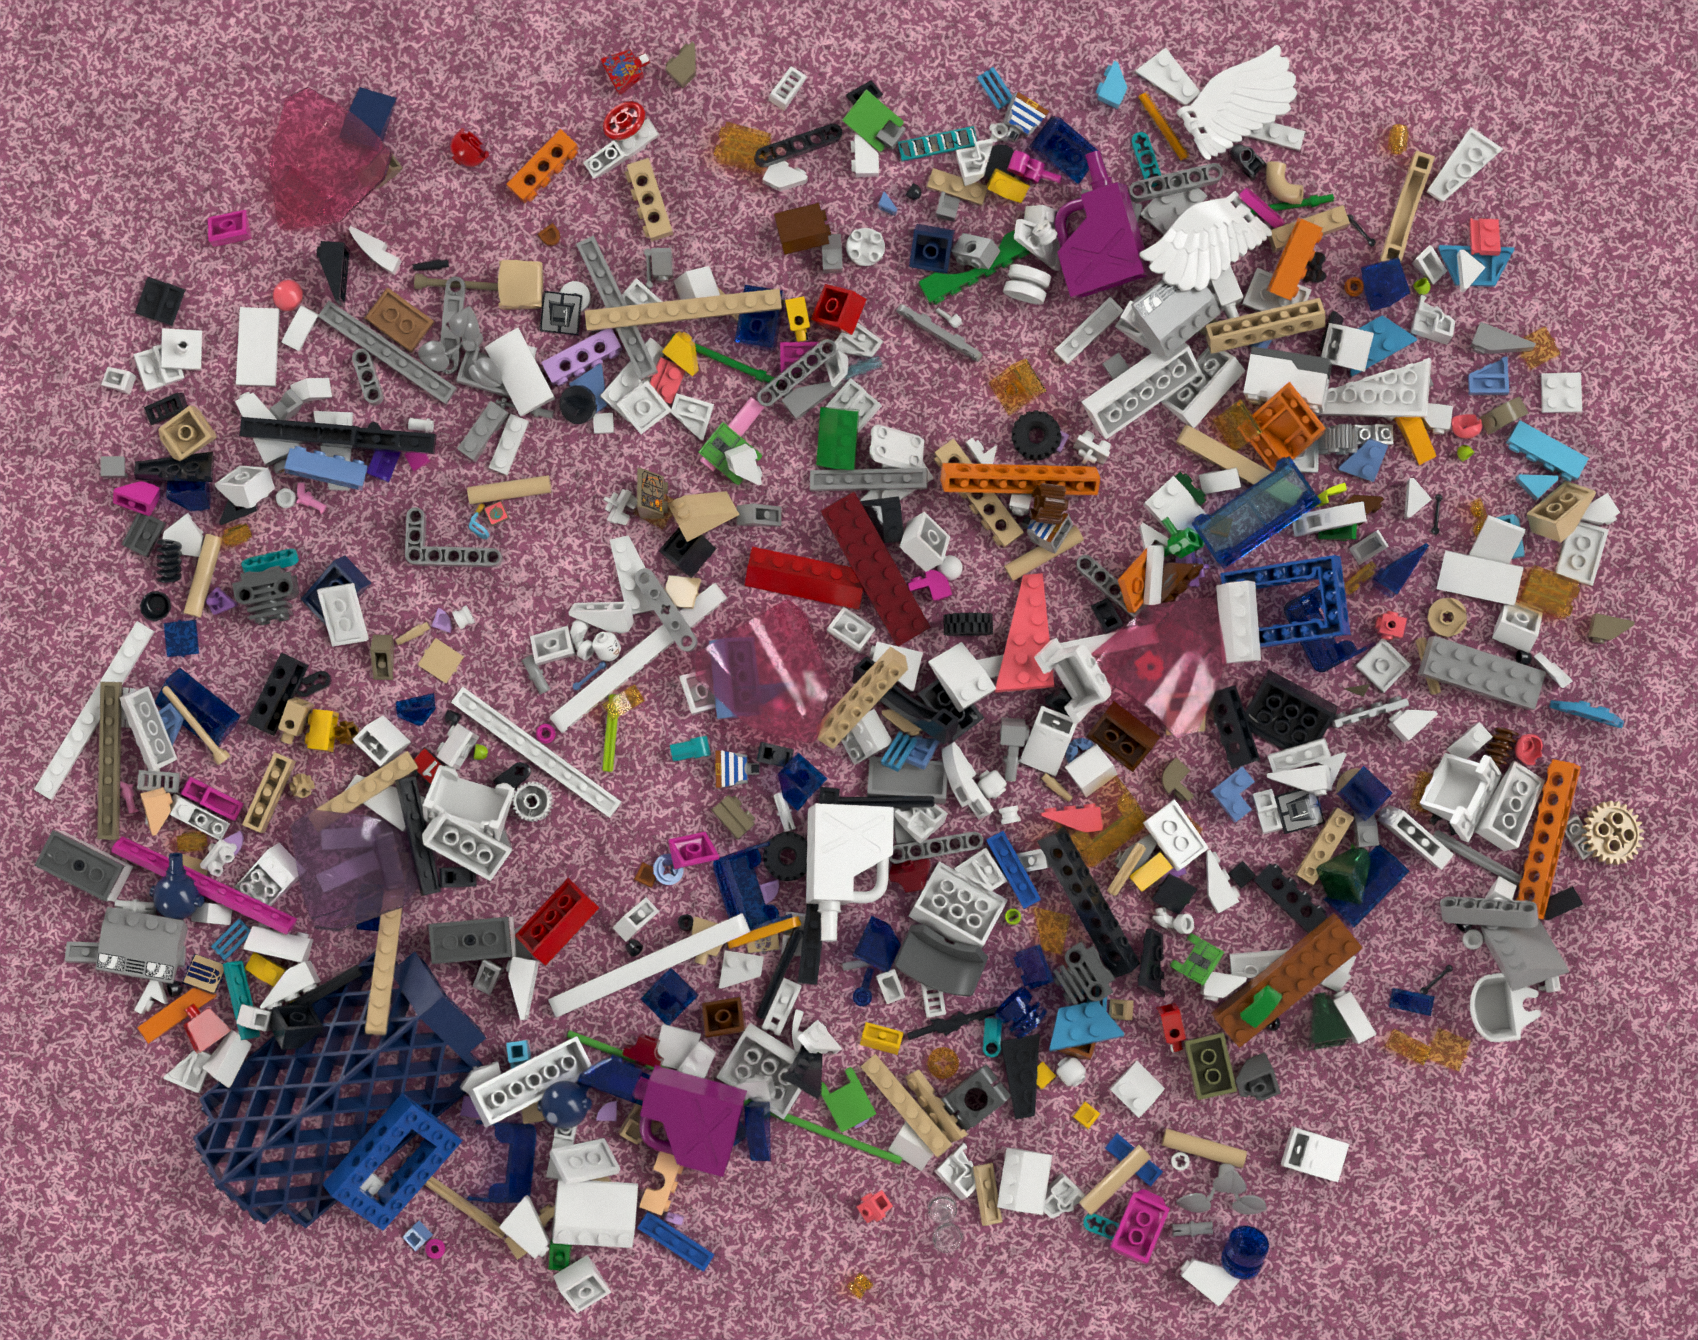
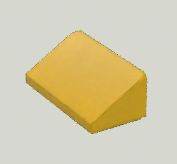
M1159 852L1129 877L1140 892H1142L1173 867Z
M865 1022L860 1045L898 1055L904 1032Z

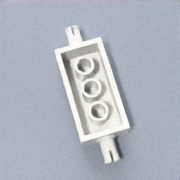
M1229 265L1225 272L1221 270L1216 281L1209 280L1207 288L1215 297L1219 310L1225 311L1227 318L1231 319L1239 317L1235 306L1240 304L1243 294L1231 265Z

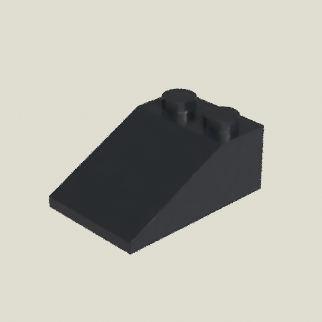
M321 241L320 246L317 247V258H319L335 301L341 307H345L350 249L344 242Z
M899 496L860 501L883 543L902 540L904 530Z

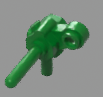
M1169 517L1162 520V523L1172 535L1167 540V547L1164 548V558L1173 554L1182 559L1204 546L1203 539L1193 529L1187 527L1184 530H1177Z

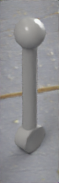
M645 249L644 255L646 256L647 264L646 287L651 289L653 287L650 267L651 250Z

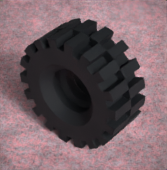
M1034 410L1033 412H1026V414L1021 415L1015 421L1011 438L1015 449L1023 457L1033 461H1040L1051 457L1050 455L1057 451L1056 449L1060 446L1061 432L1057 421L1051 415L1044 411ZM1034 428H1039L1044 432V439L1040 443H1033L1029 439V433Z
M969 612L943 615L944 635L985 636L993 634V614Z
M782 832L774 835L766 844L763 853L764 865L767 871L773 877L782 881H794L803 877L807 873L806 839L794 832ZM784 849H791L795 852L796 858L793 863L784 864L781 861L780 854Z

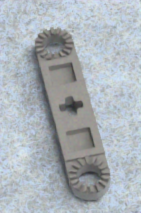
M457 276L449 278L446 281L440 340L445 347V352L461 343V337L455 336L450 331V328L447 327L450 318L455 313L464 309L466 284L463 279ZM454 281H459L461 284V289L458 292H453L450 288L451 283ZM460 348L447 355L449 359L454 361V367L450 370L445 369L442 372L453 374L458 370Z
M900 304L896 312L903 315V317L912 321L915 325L959 352H963L972 360L979 362L983 354L965 343V339L958 334L952 335L934 324L928 315L924 313L920 315L903 304Z
M647 568L640 569L635 575V582L678 647L685 652L695 650L698 644L697 637L660 581L651 570ZM645 573L649 574V582L642 584L640 580L642 575ZM664 606L671 607L668 615L666 613L662 614ZM687 636L691 637L692 644L689 647H684L682 644L684 638Z

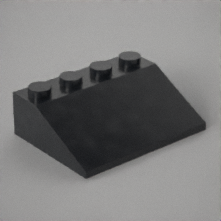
M1268 669L1244 712L1252 733L1285 750L1322 739L1336 716L1337 705ZM1249 714H1250L1253 718H1255V719L1257 720V722H1255V721L1249 716Z

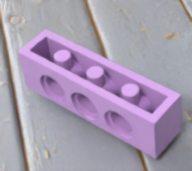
M604 329L541 363L553 386L556 384L561 386L568 382L567 378L573 375L575 377L581 376L586 372L585 369L591 366L595 368L597 365L603 364L602 360L608 357L613 359L619 356V351L623 349L613 330ZM597 345H604L605 351L603 353L595 352ZM582 353L588 355V359L585 362L578 361V356ZM565 362L571 364L568 371L560 369L561 365Z

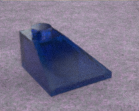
M1399 257L1361 267L1365 295L1371 311L1390 307L1410 294Z
M167 481L166 498L191 512L210 509L211 494L209 482Z
M800 753L778 773L783 799L797 811L806 804L828 779Z
M871 916L852 956L884 972H889L901 944L889 923Z

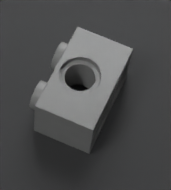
M962 233L951 252L956 257V261L961 265L965 266L967 264L977 269L984 268L989 270L1000 250L992 239Z

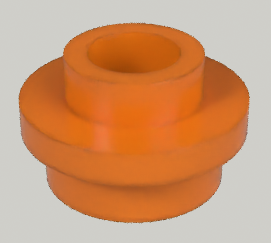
M1357 277L1349 278L1344 285L1345 292L1351 297L1359 296L1364 290L1363 281ZM1356 284L1357 290H1352L1351 285Z

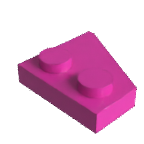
M819 341L780 342L781 372L819 343ZM815 355L807 357L808 365L812 366L817 362ZM793 368L791 375L802 371L801 368Z

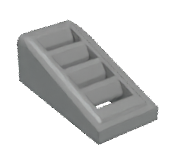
M139 770L137 790L152 791L161 788V776H165V792L179 793L180 773ZM145 775H149L148 786H144ZM153 776H157L156 787H152ZM169 777H173V788H169Z

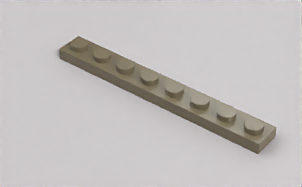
M100 682L97 839H119L122 712L119 697L122 696V682Z

